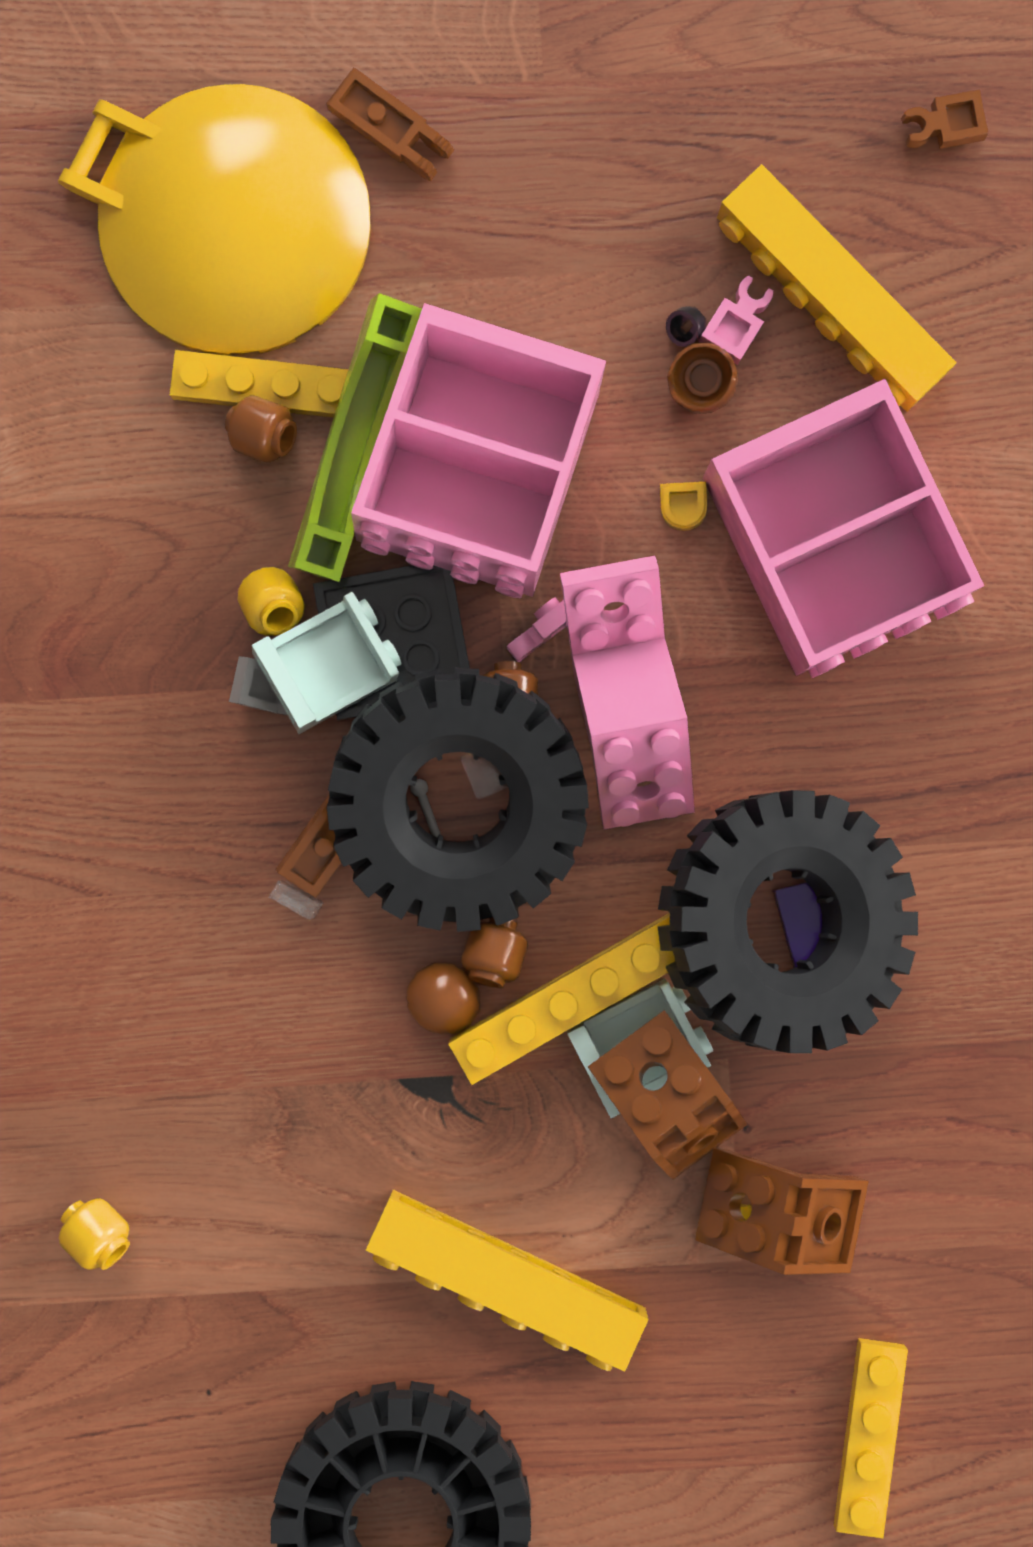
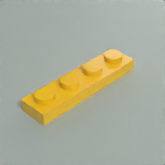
M175 350L169 395L173 400L237 406L242 399L255 395L286 406L290 413L334 418L349 369Z
M858 1338L833 1524L836 1532L884 1538L908 1349L904 1344Z

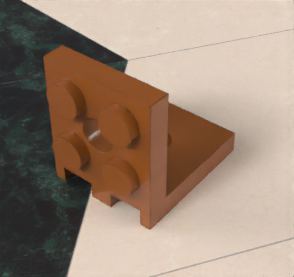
M665 1010L588 1066L648 1154L672 1180L712 1152L713 1148H717L748 1125ZM654 1066L665 1068L667 1071V1081L663 1087L658 1090L644 1088L642 1082L643 1075L649 1068Z
M713 1148L695 1240L783 1275L851 1273L869 1181L856 1176L799 1174L728 1149ZM745 1195L748 1196L752 1204L751 1215L747 1220L741 1213V1201Z

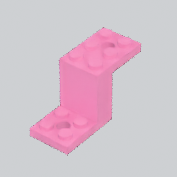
M650 556L560 573L574 677L593 756L603 829L620 826L626 827L636 823L695 813L688 720L665 641L659 567L656 557ZM609 603H624L618 609L604 610V607ZM652 781L649 785L637 786L641 782Z

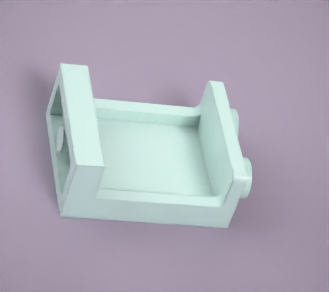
M353 592L346 594L343 597V601L274 639L271 640L267 636L252 644L254 658L298 734L397 681L399 675L397 666L402 664L400 657L389 640L384 642L380 640L373 627L378 624V620L369 603L365 599L359 602Z
M666 979L635 993L567 1030V1034L610 1118L619 1115L620 1112L588 1066L662 1011H666L707 1068L711 1066L706 1055L713 1052V1048L701 1026L692 1029L685 1015L686 1012L690 1011V1008L684 1003L687 999L682 989L671 988ZM660 1066L649 1068L643 1075L642 1082L644 1088L658 1090L663 1087L667 1081V1071Z

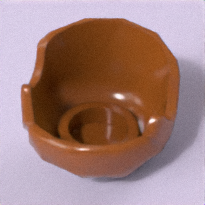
M694 343L677 353L667 373V381L671 396L679 406L693 414H708L726 406L737 387L738 372L731 355L725 349H721L712 343Z
M433 962L417 971L407 986V1008L417 1023L430 1032L436 1034H457L471 1026L480 1011V990L478 985L468 978L467 972L452 963Z

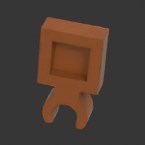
M980 89L935 97L931 104L932 112L922 107H912L906 110L901 118L902 124L915 122L922 129V132L913 133L908 136L906 147L909 148L921 147L930 137L935 136L938 139L939 149L984 141L989 134Z

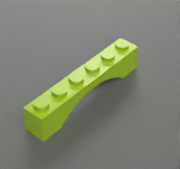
M378 293L370 300L288 567L327 580L340 581L354 536L351 512L419 320L421 308Z

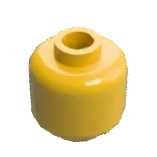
M264 567L253 571L243 579L238 588L237 600L249 626L258 634L279 636L294 628L304 614L305 604L303 597L293 578L282 569Z
M101 1198L92 1199L86 1203L81 1200L73 1203L60 1219L63 1226L59 1233V1244L84 1269L93 1270L98 1267L102 1270L108 1269L124 1255L130 1245V1241L127 1239L129 1235L128 1222L107 1201Z

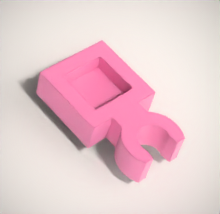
M750 276L745 277L737 289V304L724 298L699 339L700 343H712L721 349H725L731 355L736 365L739 364L764 323L754 314L763 312L773 297V290L769 288L763 298L758 300L752 299L747 293L753 280Z
M554 597L534 613L538 620L532 624V627L507 645V650L517 662L524 660L540 645L545 644L567 626L564 600L559 602Z

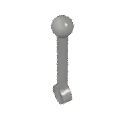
M417 779L415 786L410 785V791L414 796L418 797L431 835L438 837L441 833L426 795L428 784L423 779Z

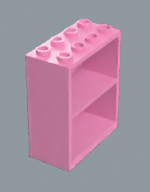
M424 303L351 512L356 541L362 542L361 547L374 554L385 556L390 551L406 556V561L409 564L421 569L431 570L434 565L450 570V575L453 578L465 583L476 584L478 580L496 585V591L509 597L521 598L523 594L533 597L599 396L606 361Z
M886 379L711 459L703 476L704 482L706 481V487L796 676L809 671L811 678H814L834 669L845 662L842 655L849 651L854 659L887 643L888 640L885 634L890 632L893 633L895 639L905 636L932 622L928 614L933 612L937 620L948 616L975 602L971 593L984 586Z

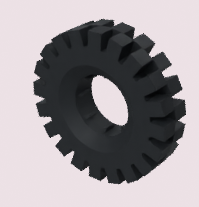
M455 667L454 674L440 675L439 669L415 674V681L403 685L399 681L382 691L379 700L372 706L367 704L352 721L351 729L347 736H343L335 756L328 787L327 814L329 830H334V848L343 867L350 865L354 871L352 881L368 898L374 893L382 898L381 908L401 920L406 912L418 916L417 926L441 931L443 921L456 922L457 932L481 930L480 920L491 917L494 918L498 926L518 918V907L526 902L532 908H535L551 894L550 883L555 878L563 881L575 863L573 851L576 846L582 847L587 828L585 810L589 808L583 766L579 753L574 746L573 738L561 718L557 719L551 713L549 704L532 690L526 693L519 689L517 681L495 673L493 678L481 676L479 669ZM465 752L473 754V759L478 760L479 756L486 759L500 771L501 775L498 776L500 785L507 784L509 788L506 810L500 809L498 813L500 821L486 834L480 837L478 834L473 835L472 840L455 842L443 840V835L440 834L438 837L431 835L416 822L417 811H410L407 803L406 793L408 786H415L417 783V776L414 774L429 760L436 757L439 761L443 759V754Z
M801 790L751 795L749 799L734 800L716 809L717 817L715 819L701 820L687 835L693 843L691 847L676 850L667 871L677 877L674 886L661 887L658 910L670 912V925L658 926L660 950L673 951L675 962L667 965L666 970L676 989L688 990L690 996L684 1003L699 1019L714 1022L712 1030L733 1041L745 1042L747 1046L785 1053H812V1048L828 1051L847 1044L846 1033L863 1035L879 1021L872 1011L873 1008L890 1009L902 991L900 987L891 981L893 974L909 975L916 953L901 947L903 935L918 936V912L903 911L901 901L915 896V889L910 872L894 873L892 866L903 858L891 838L876 839L874 835L880 825L864 811L848 812L850 802L830 794L815 796V791ZM780 870L792 872V878L804 879L810 885L817 896L816 901L820 904L822 913L821 933H819V941L814 951L806 960L796 962L797 967L785 972H779V965L765 963L758 956L752 946L753 940L749 939L747 931V911L751 907L750 900L755 890L763 881L774 879L773 873Z
M395 1381L372 1385L371 1392L368 1395L360 1397L358 1392L355 1391L336 1401L333 1411L328 1415L322 1412L307 1427L301 1442L296 1443L286 1463L273 1501L276 1505L271 1517V1544H277V1547H362L354 1532L357 1527L358 1517L352 1516V1508L362 1493L368 1496L372 1485L381 1480L391 1477H398L399 1480H403L404 1477H410L427 1483L432 1487L434 1495L439 1493L445 1500L451 1513L447 1517V1528L453 1529L445 1547H528V1543L531 1541V1499L527 1476L523 1477L521 1458L511 1439L507 1442L503 1440L500 1436L501 1426L485 1410L480 1415L470 1409V1399L452 1390L449 1391L447 1397L434 1394V1384L411 1381L410 1390H397Z

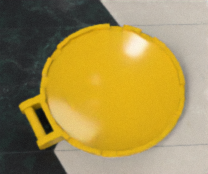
M224 84L190 91L159 106L144 119L105 100H98L92 112L95 119L70 168L63 169L58 183L67 190L98 204L99 242L109 275L130 308L147 325L164 337L187 348L208 354L232 356V353L256 351L265 353L294 343L297 337L310 331L317 324L321 326L338 310L357 282L366 259L371 233L370 204L364 175L357 158L342 135L324 116L309 105L285 93L261 86L245 84ZM114 127L124 132L125 135L99 184L87 178V175L111 128Z

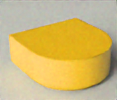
M706 481L660 484L661 512L663 519L670 527L679 531H689L698 527L703 522L707 513Z

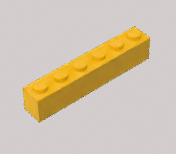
M762 164L721 202L717 219L720 221L719 226L725 236L734 243L740 241L752 253L751 259L755 266L767 276L772 274L784 286L783 292L794 306L799 309L805 307L816 319L815 325L820 333L830 341L837 340L849 352L847 354L848 360L862 374L869 373L877 382L886 379L898 406L901 405L906 412L922 399L957 363Z
M670 912L451 1037L448 1044L471 1085L667 974L666 966L675 962L673 951L660 950L658 926L670 925Z
M392 1190L366 1248V1251L374 1254L372 1259L377 1264L397 1271L399 1266L416 1274L415 1280L423 1286L437 1291L443 1286L458 1293L457 1299L464 1305L482 1311L484 1306L500 1313V1319L507 1325L521 1331H525L527 1326L544 1334L543 1340L553 1347L568 1351L571 1346L587 1354L585 1358L588 1362L606 1371H611L612 1367H615L625 1372L649 1320L645 1307L395 1190Z

